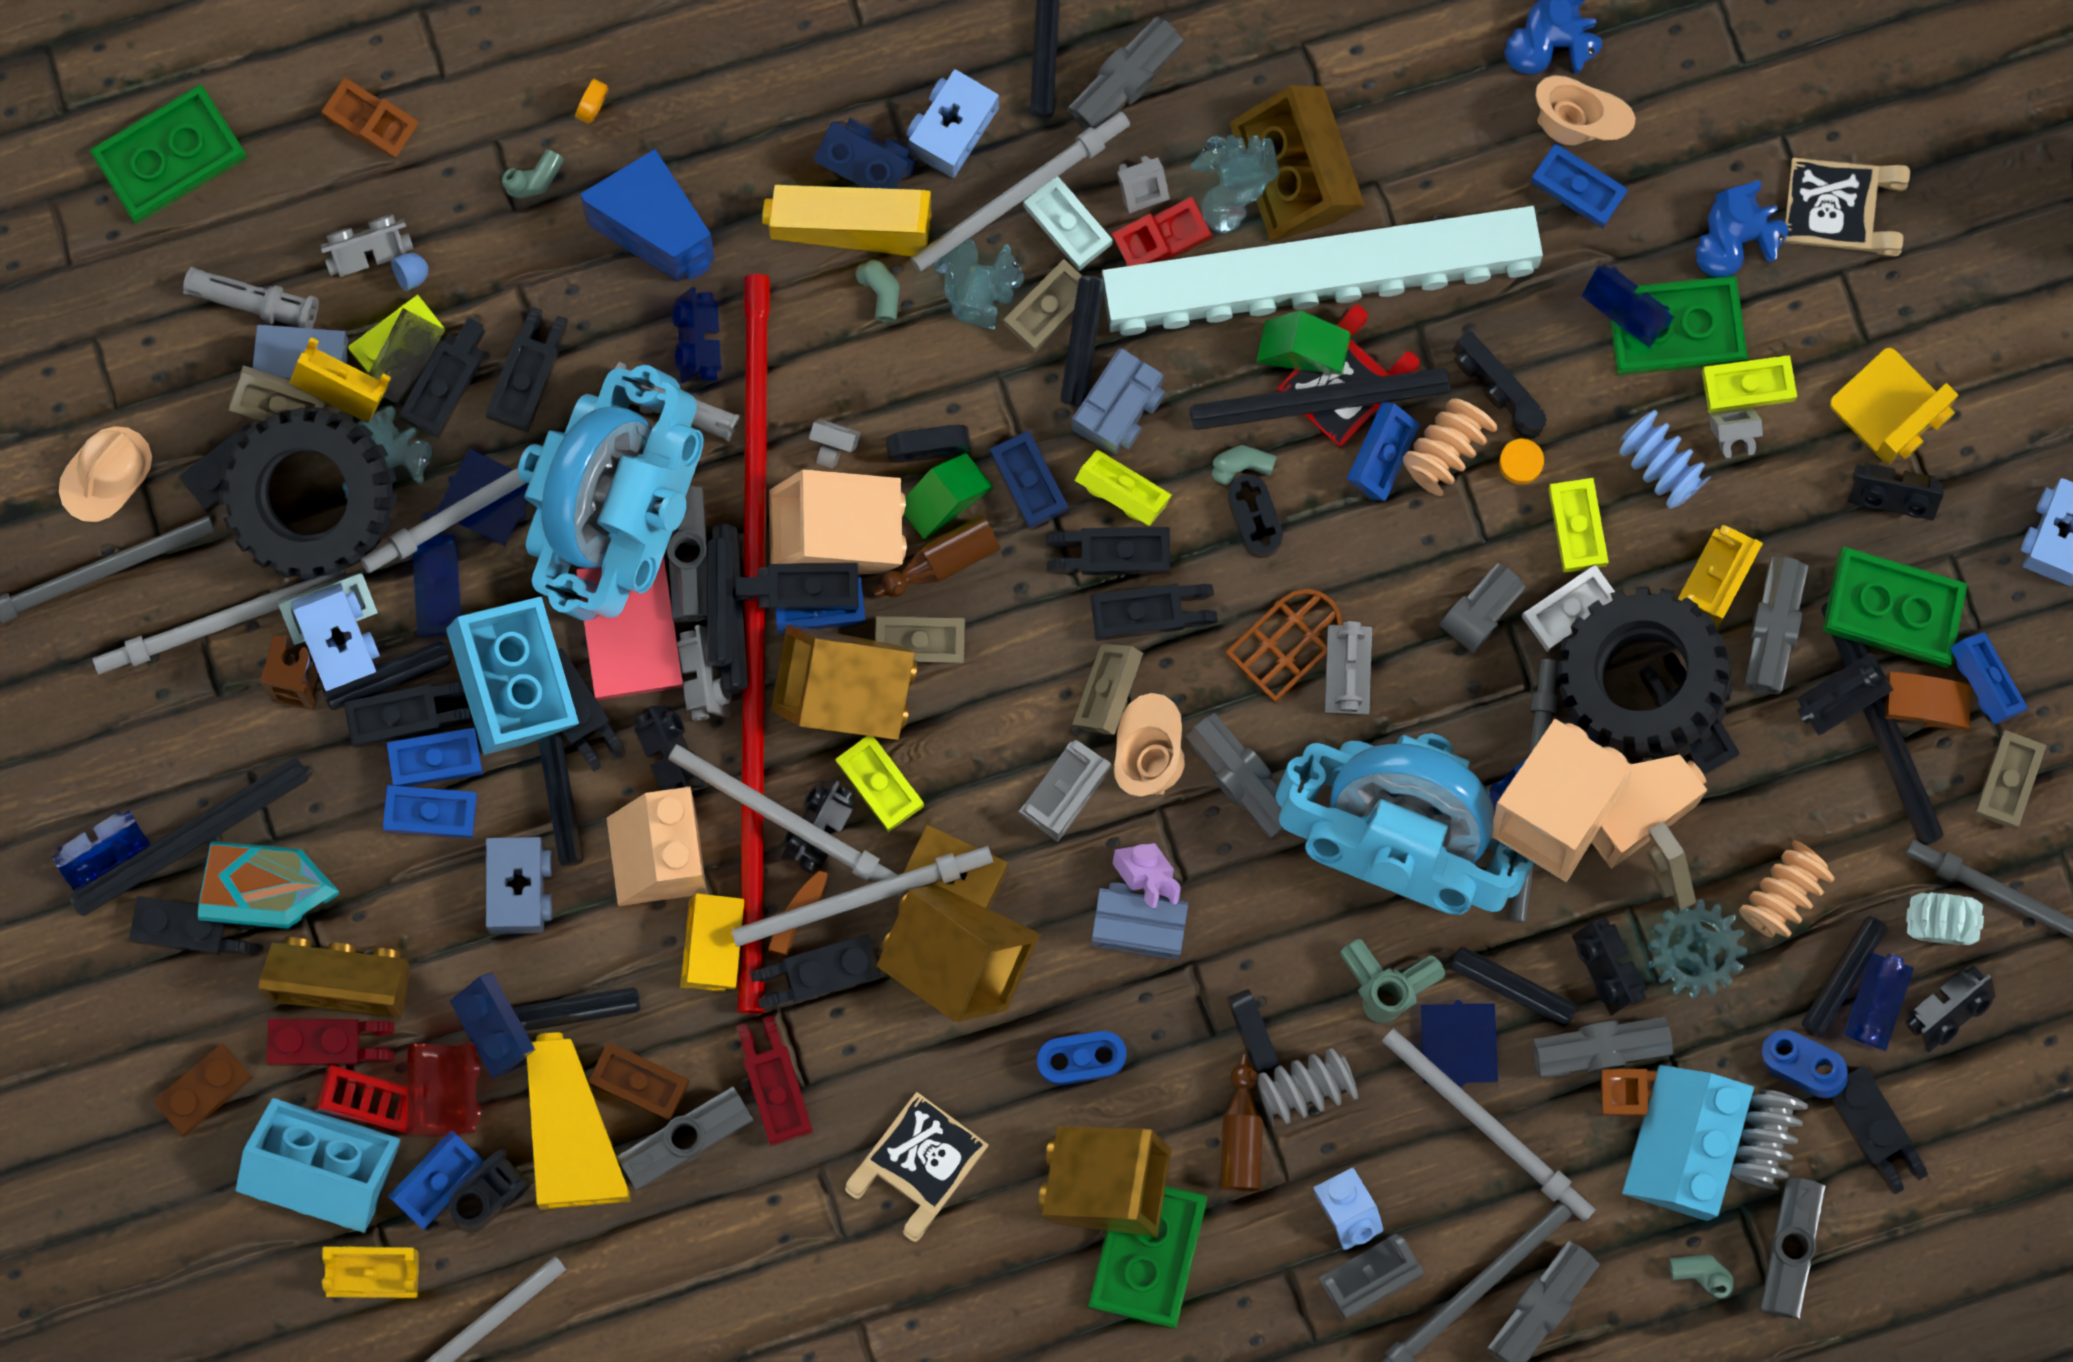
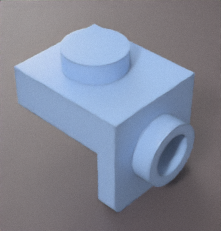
M1354 1168L1313 1187L1316 1198L1334 1226L1339 1242L1344 1250L1357 1244H1364L1383 1231L1377 1206Z

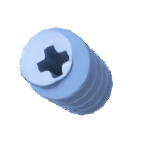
M1655 409L1642 417L1620 438L1619 441H1625L1619 453L1624 457L1636 453L1631 462V467L1637 470L1648 466L1643 475V480L1649 483L1660 479L1654 492L1658 496L1672 492L1666 502V506L1672 509L1686 502L1712 476L1704 479L1699 477L1705 466L1703 462L1692 466L1687 464L1693 454L1691 448L1681 453L1676 452V448L1682 439L1680 436L1669 440L1664 438L1670 427L1668 423L1657 427L1652 425L1658 414Z

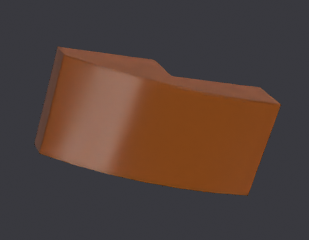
M344 77L320 113V116L345 132L396 159L420 123L386 99L379 100L346 77Z
M1890 671L1886 675L1894 691L1885 696V719L1924 722L1925 727L1958 730L1970 729L1971 685L1937 677Z
M819 871L809 879L792 899L785 912L824 900L829 882L828 873ZM797 927L773 935L768 949L770 957L777 959L788 958Z
M1602 1069V1115L1623 1117L1646 1116L1648 1114L1649 1098L1651 1097L1652 1087L1658 1071H1647V1069Z

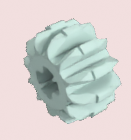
M1932 892L1919 893L1911 897L1910 907L1907 908V933L1912 938L1928 941L1929 943L1973 944L1979 941L1980 930H1983V905L1971 897H1962L1961 895Z

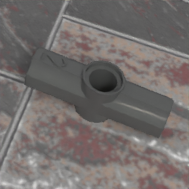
M1156 16L1125 49L1120 47L1104 62L1097 73L1098 77L1068 107V112L1084 130H1087L1089 127L1096 129L1116 115L1126 103L1129 105L1133 104L1144 94L1153 82L1154 74L1179 51L1184 40L1171 24Z
M690 485L685 496V516L679 527L672 532L667 546V553L669 558L673 621L698 623L707 620V542L703 488ZM684 546H694L700 551L698 558L690 563L679 561L676 558V554Z
M1771 557L1767 566L1761 602L1757 603L1751 624L1749 640H1752V646L1743 684L1744 687L1754 692L1780 695L1785 684L1790 651L1795 647L1800 630L1802 611H1799L1808 569V565L1796 559Z
M1215 713L1206 717L1185 736V740L1214 773L1213 778L1222 792L1235 805H1241L1267 837L1272 840L1285 830L1279 822L1282 808L1277 804L1275 798L1278 787L1271 780L1272 774L1249 747L1244 748Z
M1656 1017L1643 1021L1638 1020L1619 1025L1617 1021L1596 1023L1578 1029V1032L1537 1038L1532 1041L1534 1063L1539 1079L1563 1076L1581 1071H1587V1074L1601 1073L1602 1069H1621L1626 1067L1628 1063L1673 1055L1672 1036L1666 1017Z
M731 1087L685 1116L672 1119L665 1128L616 1157L634 1188L638 1191L681 1164L697 1159L703 1151L753 1122V1119L734 1087ZM682 1128H690L698 1134L695 1145L687 1150H680L672 1143L674 1134Z
M1788 1177L1785 1179L1775 1234L1769 1245L1770 1259L1759 1311L1777 1317L1799 1319L1810 1261L1816 1251L1815 1236L1825 1185L1803 1178ZM1785 1237H1794L1801 1242L1803 1254L1800 1259H1790L1783 1253L1782 1241Z
M1570 1240L1561 1248L1541 1278L1536 1277L1513 1307L1515 1312L1487 1347V1350L1499 1362H1527L1544 1337L1546 1335L1550 1336L1573 1306L1572 1300L1600 1265L1590 1253Z

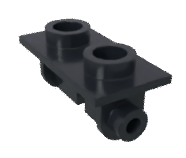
M1867 461L1864 465L1856 464L1853 473L1854 484L1848 498V503L1934 521L1944 495V491H1942L1943 482L1936 481L1935 476L1904 470L1902 481L1899 482L1894 480L1895 468L1871 464V462Z
M1870 652L1798 697L1797 700L1801 705L1798 713L1804 723H1811L1817 735L1821 736L1894 690L1874 655Z
M650 706L648 707L650 712L636 717L635 722L637 726L634 728V731L646 756L652 757L660 752L664 756L663 759L651 765L661 791L685 787H705L706 785L702 779L668 760L676 744L695 754L692 750H689L683 737L685 728L679 715L671 710L670 707Z
M822 780L820 784L814 785L807 794L804 801V807L807 809L802 818L821 830L828 826L836 832H841L855 806L852 802L855 794L842 787H839L836 793L835 791L840 782L836 780ZM790 831L787 832L783 841V846L786 848L781 859L799 861L801 858L798 866L813 874L817 867L822 868L828 854Z
M1607 918L1598 922L1595 920L1572 935L1576 944L1577 954L1581 961L1586 964L1596 985L1597 995L1606 1005L1611 1016L1628 1005L1632 1006L1646 999L1643 991L1647 988L1633 961L1619 966L1616 958L1627 954L1628 951L1615 924L1610 925Z
M1975 966L1968 970L1962 968L1940 987V992L1949 1000L1948 1002L1943 1004L1932 994L1909 1013L1910 1019L1905 1024L1914 1035L1917 1036L1922 1033L1925 1049L1928 1053L1939 1044L1945 1045L1957 1035L1959 1027L1972 1016L1978 1017L1988 1010L1993 999L1996 997L1992 977L1989 974L1984 977Z

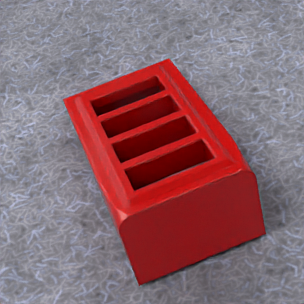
M330 1065L325 1070L314 1111L404 1134L417 1089ZM338 1081L346 1083L340 1104L332 1102ZM356 1086L364 1087L358 1109L350 1107ZM374 1090L382 1092L376 1115L368 1113ZM391 1095L400 1096L394 1119L386 1118Z

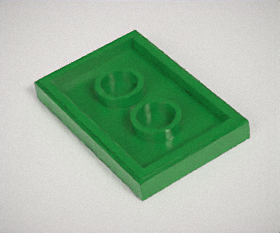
M202 84L197 85L89 150L135 225L247 159L245 151Z
M1737 276L1607 288L1605 292L1616 376L1695 369L1748 360Z
M1843 546L1838 552L1822 632L1947 669L1952 665L1954 654L1950 647L1956 644L1968 583Z
M1166 1186L1157 1237L1107 1230L1088 1308L1176 1330L1208 1196Z

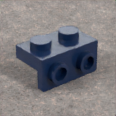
M849 117L847 123L845 121H834L831 123L814 157L816 163L863 188L897 189L902 178L911 176L918 160L908 156L911 149L906 145L891 138H887L885 143L870 135L873 130L870 126Z
M493 972L479 976L450 1000L492 1079L518 1070L527 1063L525 1058L535 1051V1048Z

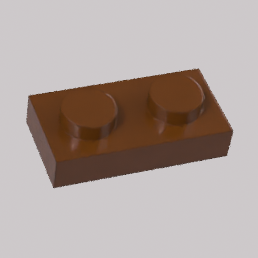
M222 1042L153 1102L177 1131L185 1137L247 1085L253 1077Z
M607 1042L588 1083L670 1122L690 1081L681 1075Z

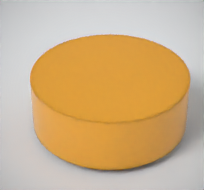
M593 79L582 97L575 113V118L587 124L592 123L608 93V85Z
M1516 439L1509 442L1502 450L1499 458V468L1506 480L1517 485H1526L1536 480L1544 466L1542 450L1536 443L1528 439Z

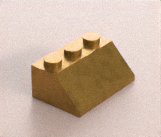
M1290 85L1229 122L1270 241H1278L1333 224L1365 206L1324 86Z
M285 937L284 944L272 942L258 989L269 1002L403 1019L410 965L406 959L400 958L401 952L375 948L373 955L355 953V946L344 943H329V949L311 947L312 941L296 937Z

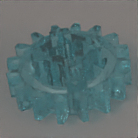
M1698 899L1694 910H1690L1687 907L1680 911L1678 908L1677 916L1670 910H1666L1662 917L1667 926L1655 924L1652 928V932L1660 937V939L1650 941L1648 944V950L1658 952V956L1650 962L1651 968L1662 967L1664 969L1659 979L1661 983L1669 979L1676 982L1673 990L1674 993L1678 994L1686 986L1690 987L1691 998H1697L1701 988L1705 987L1706 992L1711 997L1717 993V982L1726 988L1733 983L1728 971L1739 974L1742 971L1743 966L1735 958L1745 956L1747 948L1737 946L1736 942L1745 933L1744 930L1732 931L1730 926L1736 918L1733 914L1725 919L1719 916L1721 912L1720 904L1717 903L1711 911L1705 910L1703 899ZM1700 921L1712 925L1718 931L1712 932L1702 927ZM1679 925L1681 940L1679 944L1668 949L1669 937L1672 931ZM1693 939L1697 945L1705 944L1707 948L1701 956L1702 958H1700L1697 952L1689 953L1688 947L1692 944ZM1726 949L1724 964L1716 972L1714 957L1716 953ZM1681 965L1693 971L1695 977L1681 972L1677 966Z

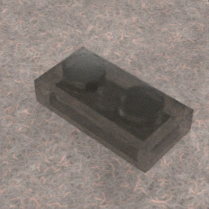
M402 308L368 374L380 380L383 373L390 376L391 379L383 397L401 406H404L445 331L441 326L405 308Z

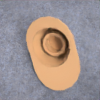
M1566 76L1547 77L1537 85L1535 97L1541 109L1538 123L1546 134L1556 142L1575 146L1594 139L1617 140L1627 136L1634 129L1635 115L1632 109L1623 100L1609 93L1586 86Z
M115 426L100 430L87 439L60 477V499L70 515L86 522H99L110 518L120 510L151 470L152 454L147 441L141 434L129 428Z
M1155 693L1139 696L1128 704L1121 715L1117 730L1114 777L1119 787L1129 795L1139 797L1151 794L1164 795L1165 790L1175 785L1183 773L1185 759L1181 749V714L1175 703L1166 696Z

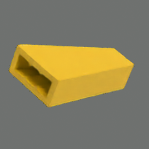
M775 185L773 199L765 198L762 224L769 225L770 239L914 256L928 245L931 222V191Z
M563 1033L536 1035V1042H531L535 1051L527 1056L538 1207L540 1210L631 1202L628 1186L572 1040L563 1039Z

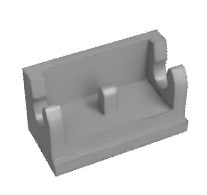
M1070 741L1033 794L1018 811V814L1058 842L1109 774L1111 763L1079 741Z

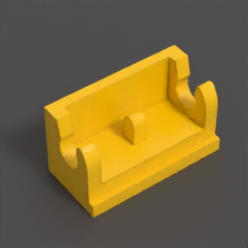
M310 337L304 353H301L289 384L369 423L387 390L391 377L383 373L380 380L318 350L319 340Z
M1722 525L1720 530L1715 528L1678 599L1682 601L1687 597L1698 604L1700 612L1702 614L1707 613L1714 621L1716 628H1718L1763 543L1725 525Z
M698 893L689 899L680 988L726 992V989L736 988L740 946L736 947L731 930L742 926L744 899Z
M323 1247L322 1260L325 1264V1278L322 1279V1287L326 1292L327 1298H418L419 1253L415 1248Z

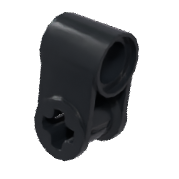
M504 1148L491 1155L477 1169L474 1175L451 1196L449 1202L450 1214L455 1225L461 1230L477 1232L485 1228L505 1208L515 1203L534 1183L531 1176L524 1177L508 1160V1152ZM497 1172H500L511 1184L509 1185ZM470 1198L477 1199L483 1204V1210L477 1218L468 1220L459 1216L458 1208L464 1200Z

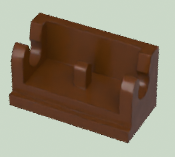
M273 635L260 680L271 700L314 711L316 701L313 696L319 673L316 666L312 664L308 670V679L305 677L310 659L308 650L305 647L301 649L299 661L297 662L296 656L290 654L286 648L287 639Z

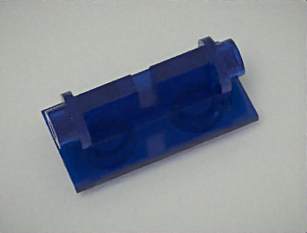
M1604 265L1602 268L1598 266L1581 296L1647 347L1651 348L1660 331L1666 330L1674 319V316L1669 313L1670 308L1667 305L1661 304L1647 292L1642 296H1638L1635 292L1639 286L1620 273L1619 269L1615 266L1609 268L1607 265Z
M691 287L676 299L672 312L673 324L675 327H678L679 339L675 350V365L677 369H680L681 383L683 384L698 373H700V379L703 381L717 380L718 372L722 370L720 340L704 339V333L717 334L719 332L718 301L713 299V293L700 292L696 294V287Z
M130 810L122 814L120 811H117L114 815L92 827L99 838L97 841L91 843L84 832L57 848L59 852L53 855L52 858L72 890L91 882L104 871L122 860L132 857L140 849L150 844Z
M1875 953L1872 954L1861 981L1843 1035L1844 1037L1883 1051L1887 1050L1914 967L1903 964L1904 958L1894 954H1887V957Z

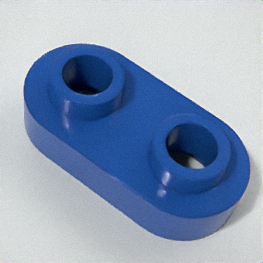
M1790 1030L1776 1031L1769 1035L1763 1043V1063L1772 1075L1821 1098L1833 1097L1845 1088L1848 1081L1847 1065L1843 1057L1837 1052ZM1781 1046L1792 1048V1052L1788 1055H1780L1776 1051ZM1823 1065L1832 1068V1071L1827 1075H1821L1816 1072Z
M1108 1031L1055 1038L1047 1041L1040 1048L1037 1056V1068L1041 1077L1054 1085H1066L1109 1078L1118 1074L1123 1068L1126 1061V1047L1119 1036ZM1102 1048L1108 1049L1112 1054L1111 1061L1105 1064L1099 1063L1095 1058V1053ZM1057 1055L1064 1056L1068 1061V1066L1064 1070H1055L1051 1066V1059Z

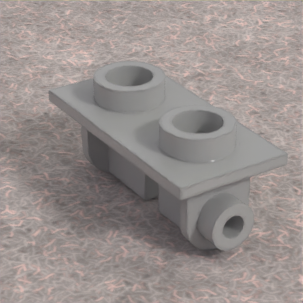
M387 215L368 222L369 230L353 234L352 228H347L327 235L328 243L321 244L322 253L332 252L333 257L325 259L330 276L339 273V276L343 277L344 275L369 268L364 253L369 250H373L377 265L391 261L400 255L406 254L407 251L414 250L409 233L399 234L398 229L406 227L404 218L395 221L394 215Z
M1353 621L1343 622V625H1328L1325 713L1369 715L1372 627H1363L1360 622Z
M696 625L695 631L680 633L681 641L677 642L681 674L686 675L697 672V679L683 682L686 712L691 713L693 721L709 719V713L728 718L730 717L729 703L731 702L732 694L724 691L722 688L721 668L710 665L707 662V627Z

